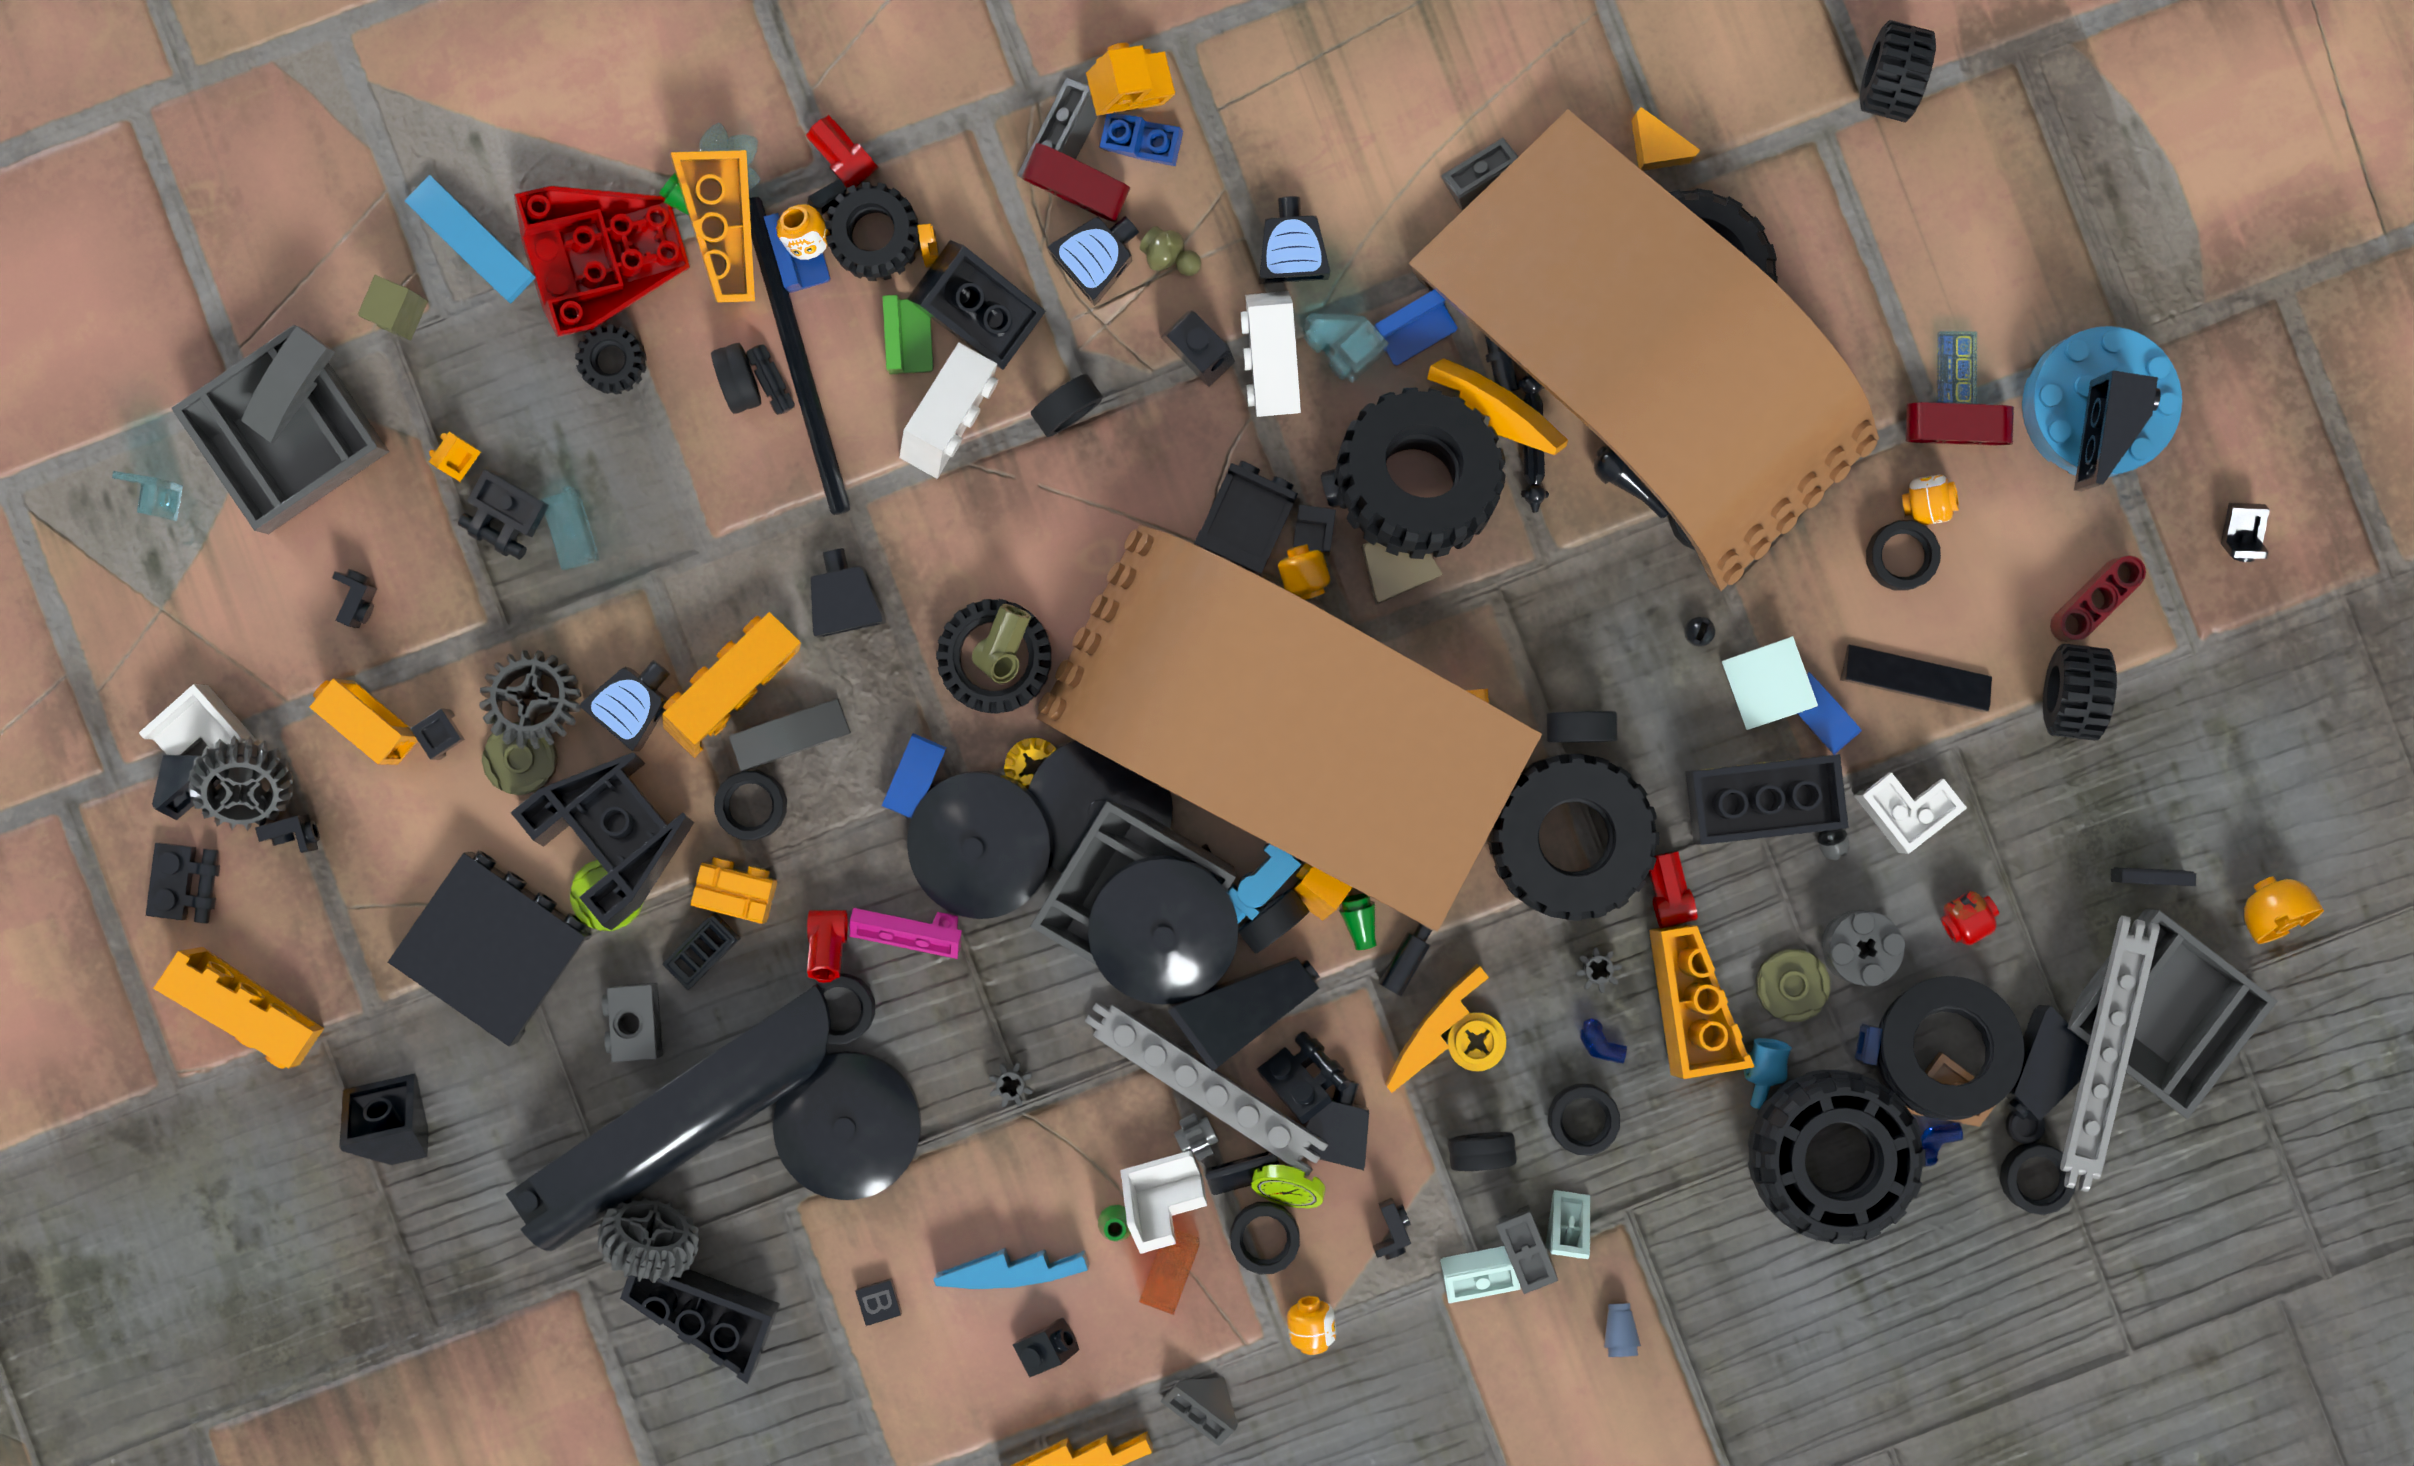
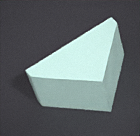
M1554 1190L1545 1245L1551 1254L1589 1259L1590 1195Z

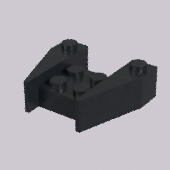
M634 752L540 788L510 812L531 839L543 847L568 826L574 830L608 872L607 875L579 898L600 924L611 931L641 907L694 824L692 819L683 812L667 824L630 779L633 773L646 764Z

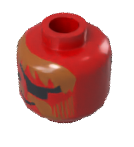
M1968 891L1944 906V916L1940 920L1946 933L1954 943L1960 941L1964 945L1970 946L1995 932L1997 927L1995 917L1999 915V911L1989 896L1983 898L1977 892Z

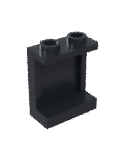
M1240 461L1239 465L1231 463L1194 545L1261 576L1298 493L1292 491L1294 486L1292 483L1274 476L1272 481L1259 476L1260 469L1247 462Z

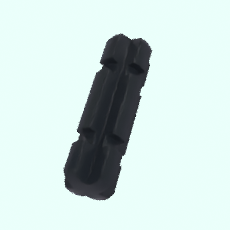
M762 344L749 349L746 352L747 359L751 366H756L757 369L754 372L767 398L771 396L772 401H770L774 412L780 415L792 410L795 407V403L789 393L785 394L784 390L787 388L774 362H769L768 359L771 356L766 346Z

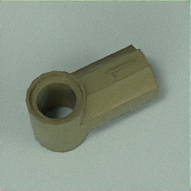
M1002 604L1000 606L988 638L980 641L972 654L973 663L994 682L999 684L1012 680L1019 670V660L1015 655L1031 618V615L1025 610L1009 604Z

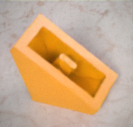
M1642 107L1639 108L1631 120L1638 167L1642 171L1690 164L1700 151V149Z

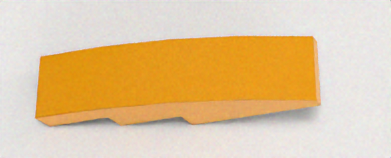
M1445 358L1430 366L1427 380L1460 391L1459 397L1465 400L1464 405L1471 410L1476 408L1483 415L1490 417L1488 427H1493L1497 435L1552 455H1556L1567 446L1568 439L1538 411L1511 391L1478 372Z
M1478 964L1445 992L1411 1035L1385 1082L1391 1093L1449 1048V1045L1441 1035L1469 1013L1461 1000L1489 978Z
M1147 1431L1116 1447H1113L1108 1435L1076 1450L1073 1449L1069 1439L1066 1438L1011 1466H1122L1151 1454L1153 1444Z

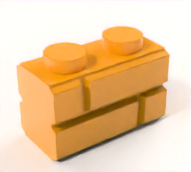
M713 857L712 863H701L691 899V906L761 924L767 922L777 886V880L769 878V870L749 866L747 872L733 868L734 861L719 857Z

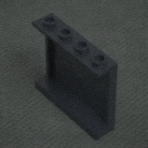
M480 850L476 854L474 852H464L387 963L510 1047L520 1041L526 1032L523 1029L581 945L585 940H589L592 934L585 930L587 924L582 922L577 916L571 913L565 916L556 910L557 903L541 892L534 895L524 888L527 882L510 871L504 874L494 866L497 862Z

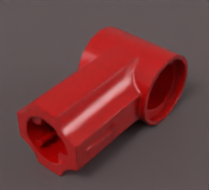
M830 115L818 120L805 135L831 165L830 169L846 188L852 185L858 187L879 168L858 143L854 144Z
M1674 851L1655 855L1654 857L1657 860L1653 870H1649L1655 894L1653 897V907L1659 927L1662 929L1696 921L1698 919L1696 904L1691 890L1686 885L1679 852Z
M809 910L807 918V937L810 943L807 963L808 978H813L823 983L832 982L834 979L840 978L843 943L847 942L848 937L847 910Z

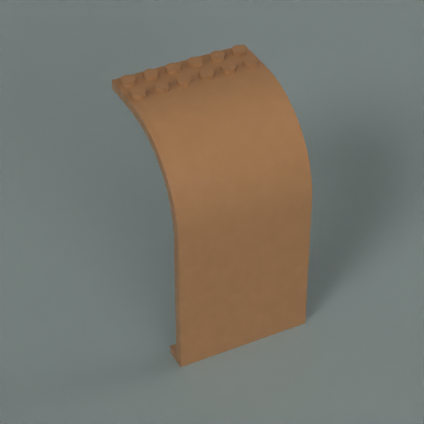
M1569 109L1409 262L1415 276L1425 287L1431 286L1587 425L1626 463L1657 497L1694 546L1710 582L1720 591L1727 585L1736 583L1742 577L1744 569L1754 559L1762 558L1770 549L1771 543L1781 533L1786 534L1795 526L1798 517L1807 508L1815 507L1823 498L1824 492L1834 482L1842 481L1848 475L1851 466L1860 457L1868 456L1876 447L1877 440H1879L1873 414L1862 387L1834 346L1805 312L1756 264Z
M1139 525L1137 530L1134 529L1127 537L1124 544L1126 551L1120 562H1116L1110 569L1107 576L1109 583L1103 594L1098 595L1093 601L1090 608V614L1092 615L1086 626L1080 628L1076 633L1072 643L1074 649L1068 660L1065 659L1059 665L1055 674L1057 681L1051 692H1047L1042 697L1038 706L1040 713L1036 719L1174 794L1438 932L1542 733L1276 584L1190 542L1165 532Z

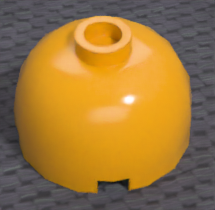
M2272 876L2254 885L2256 892L2247 899L2244 907V921L2254 941L2258 944H2264L2289 934V930L2297 925L2301 927L2307 925L2319 917L2324 910L2317 896L2304 883L2292 879L2276 881L2275 877Z

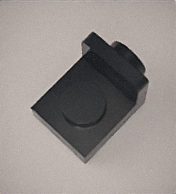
M309 814L298 815L255 827L259 842L272 840L273 846L295 841V833L301 853L318 850L316 842L320 840L319 830L314 820H310Z

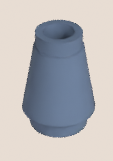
M1630 1303L1608 1304L1609 1312L1604 1348H1608V1357L1638 1356L1637 1346H1641Z

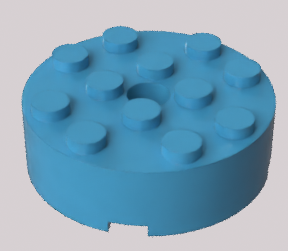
M2104 326L2090 328L2060 341L2039 358L2024 387L2022 413L2024 424L2032 443L2048 462L2051 461L2058 467L2068 471L2069 474L2076 476L2090 380L2113 370L2158 377L2157 388L2161 391V397L2157 410L2153 411L2151 418L2109 477L2147 464L2168 445L2180 421L2182 411L2181 385L2177 372L2168 356L2146 336L2121 327Z

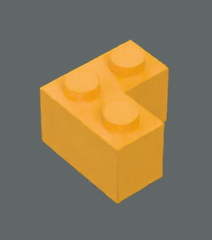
M1127 42L1111 45L1107 48V52L1102 57L1097 58L1096 63L1086 72L1096 116L1161 106L1175 95L1165 51L1152 53L1151 49H1144L1143 45L1129 47Z

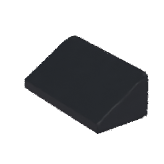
M1266 1151L1207 1168L1205 1176L1211 1194L1218 1195L1251 1186L1254 1171L1258 1168L1262 1171L1263 1166L1270 1164L1280 1165L1278 1157Z

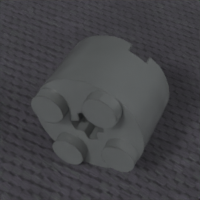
M1854 910L1836 916L1827 925L1822 936V949L1825 963L1835 976L1861 986H1877L1890 979L1899 969L1904 957L1905 940L1897 926L1887 917L1874 912ZM1859 941L1866 942L1865 946L1868 948L1866 954L1860 953L1861 950L1857 947Z

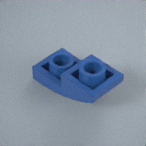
M1111 113L1106 115L1099 147L1103 150L1141 160L1176 166L1183 130L1176 126L1147 122L1142 117Z
M1808 672L1807 676L1818 706L1797 713V715L1832 754H1836L1862 730L1819 681Z
M912 733L882 806L912 819L916 807L930 788L947 747Z

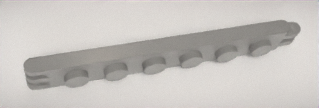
M2121 916L2118 921L2060 1164L2061 1171L2066 1172L2064 1186L2073 1189L2078 1175H2081L2079 1190L2089 1192L2092 1179H2099L2102 1174L2160 930L2159 924L2150 923L2145 937L2143 936L2145 921L2136 919L2133 923L2132 931L2129 933L2131 920L2130 917Z
M1099 1002L1095 1003L1092 1009L1104 1018L1100 1021L1088 1014L1085 1019L1087 1024L1096 1029L1093 1034L1095 1038L1294 1168L1301 1169L1305 1172V1175H1310L1313 1169L1301 1160L1304 1156L1317 1164L1321 1156L1309 1147L1312 1144L1316 1148L1325 1151L1329 1145L1326 1141L1217 1070L1211 1071L1205 1062L1119 1006L1112 1004L1110 1008H1107Z

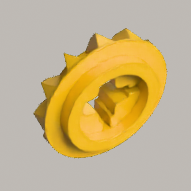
M1027 738L1017 742L1007 753L1004 765L1005 775L1018 781L1028 789L1034 774L1022 777L1019 775L1027 767L1026 758L1023 754L1026 753L1034 761L1042 760L1055 751L1056 747L1040 738Z
M1468 1013L1455 1023L1448 1032V1050L1453 1060L1462 1068L1476 1072L1485 1071L1495 1066L1503 1057L1506 1050L1505 1031L1501 1024L1488 1014ZM1467 1029L1475 1035L1489 1030L1483 1039L1485 1048L1489 1051L1487 1054L1478 1048H1473L1464 1053L1470 1044L1468 1035L1465 1033Z

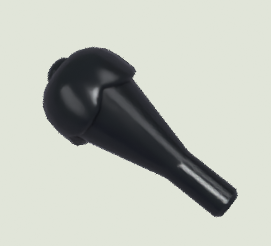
M1603 446L1598 449L1597 457L1594 460V471L1603 483L1607 484L1610 482L1642 500L1660 518H1665L1669 514L1650 489L1609 446Z

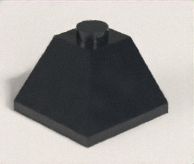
M415 1073L343 1090L339 1147L343 1152L389 1165L427 1157L428 1124Z

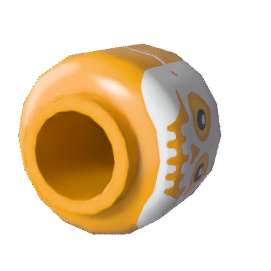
M798 204L788 208L780 216L776 226L777 236L793 257L800 260H809L824 252L828 246L826 236L831 235L830 231L826 229L825 220L816 208L807 204Z
M1941 474L1913 479L1909 485V493L1902 494L1905 515H1913L1914 520L1923 525L1950 521L1954 511L1959 510L1955 482H1949L1946 476Z
M1306 1296L1299 1299L1298 1303L1288 1310L1289 1340L1302 1353L1308 1355L1323 1353L1335 1341L1337 1334L1335 1314L1332 1306L1327 1302L1321 1301L1316 1296Z

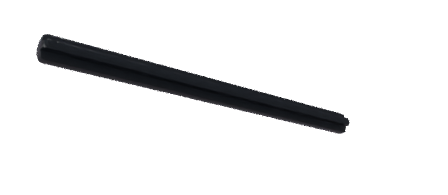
M759 197L749 198L751 238L829 509L833 515H839L848 512L850 504L789 292L784 288L764 220L766 213L763 202Z

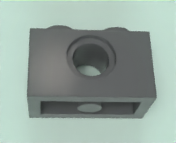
M658 983L616 985L607 988V995L602 997V1010L604 1017H609L610 1031L605 1032V1050L607 1054L611 1053L612 1062L651 1060L663 1056ZM626 1013H633L638 1017L640 1025L636 1032H630L625 1028L623 1019Z

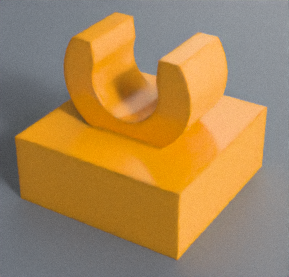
M450 431L448 434L442 433L440 438L443 441L436 451L432 449L429 451L431 458L428 462L461 482L481 452Z

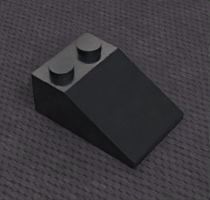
M952 240L948 242L907 298V300L975 351L997 363V367L1004 370L1046 312V310L966 246Z
M2113 370L2090 380L2074 491H2084L2103 485L2151 418L2153 411H2156L2159 406L2161 391L2157 388L2158 377Z

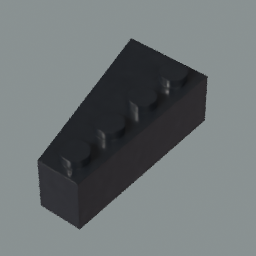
M690 1269L683 1271L681 1277L672 1276L669 1282L658 1278L655 1283L646 1278H642L639 1282L637 1277L630 1275L626 1280L620 1299L657 1324H664L678 1334L679 1339L688 1345L692 1343L710 1355L709 1359L719 1366L723 1364L737 1374L736 1377L748 1384L757 1368L780 1305L778 1302Z

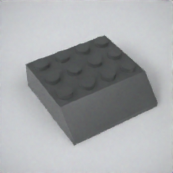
M296 325L291 326L171 408L253 530L265 534H270L389 453V450L329 362L314 380L317 386L274 443L269 442L241 421L266 370Z
M1107 800L1030 927L1096 965L1091 953L1088 937L1090 911L1101 887L1119 869L1134 861L1151 856L1181 857L1209 870L1221 881L1228 891L1236 878L1235 868L1141 811Z
M2145 908L2138 917L2139 920L2145 921L2143 936L2146 937L2147 928L2150 923L2159 924L2160 930L2126 1073L2185 1119H2189L2278 1001L2163 912ZM2110 955L2080 993L2067 1027L2088 1044L2094 1026Z

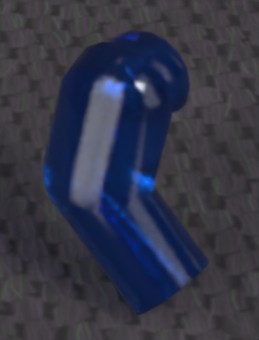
M1596 1019L1586 1020L1583 1023V1029L1580 1031V1039L1588 1053L1594 1058L1623 1064L1626 1058L1627 1046L1608 1042L1601 1031L1603 1028L1601 1022Z
M1959 1122L1929 1127L1923 1132L1921 1141L1923 1149H1925L1926 1167L1933 1166L1938 1162V1152L1943 1144L1963 1140V1131Z

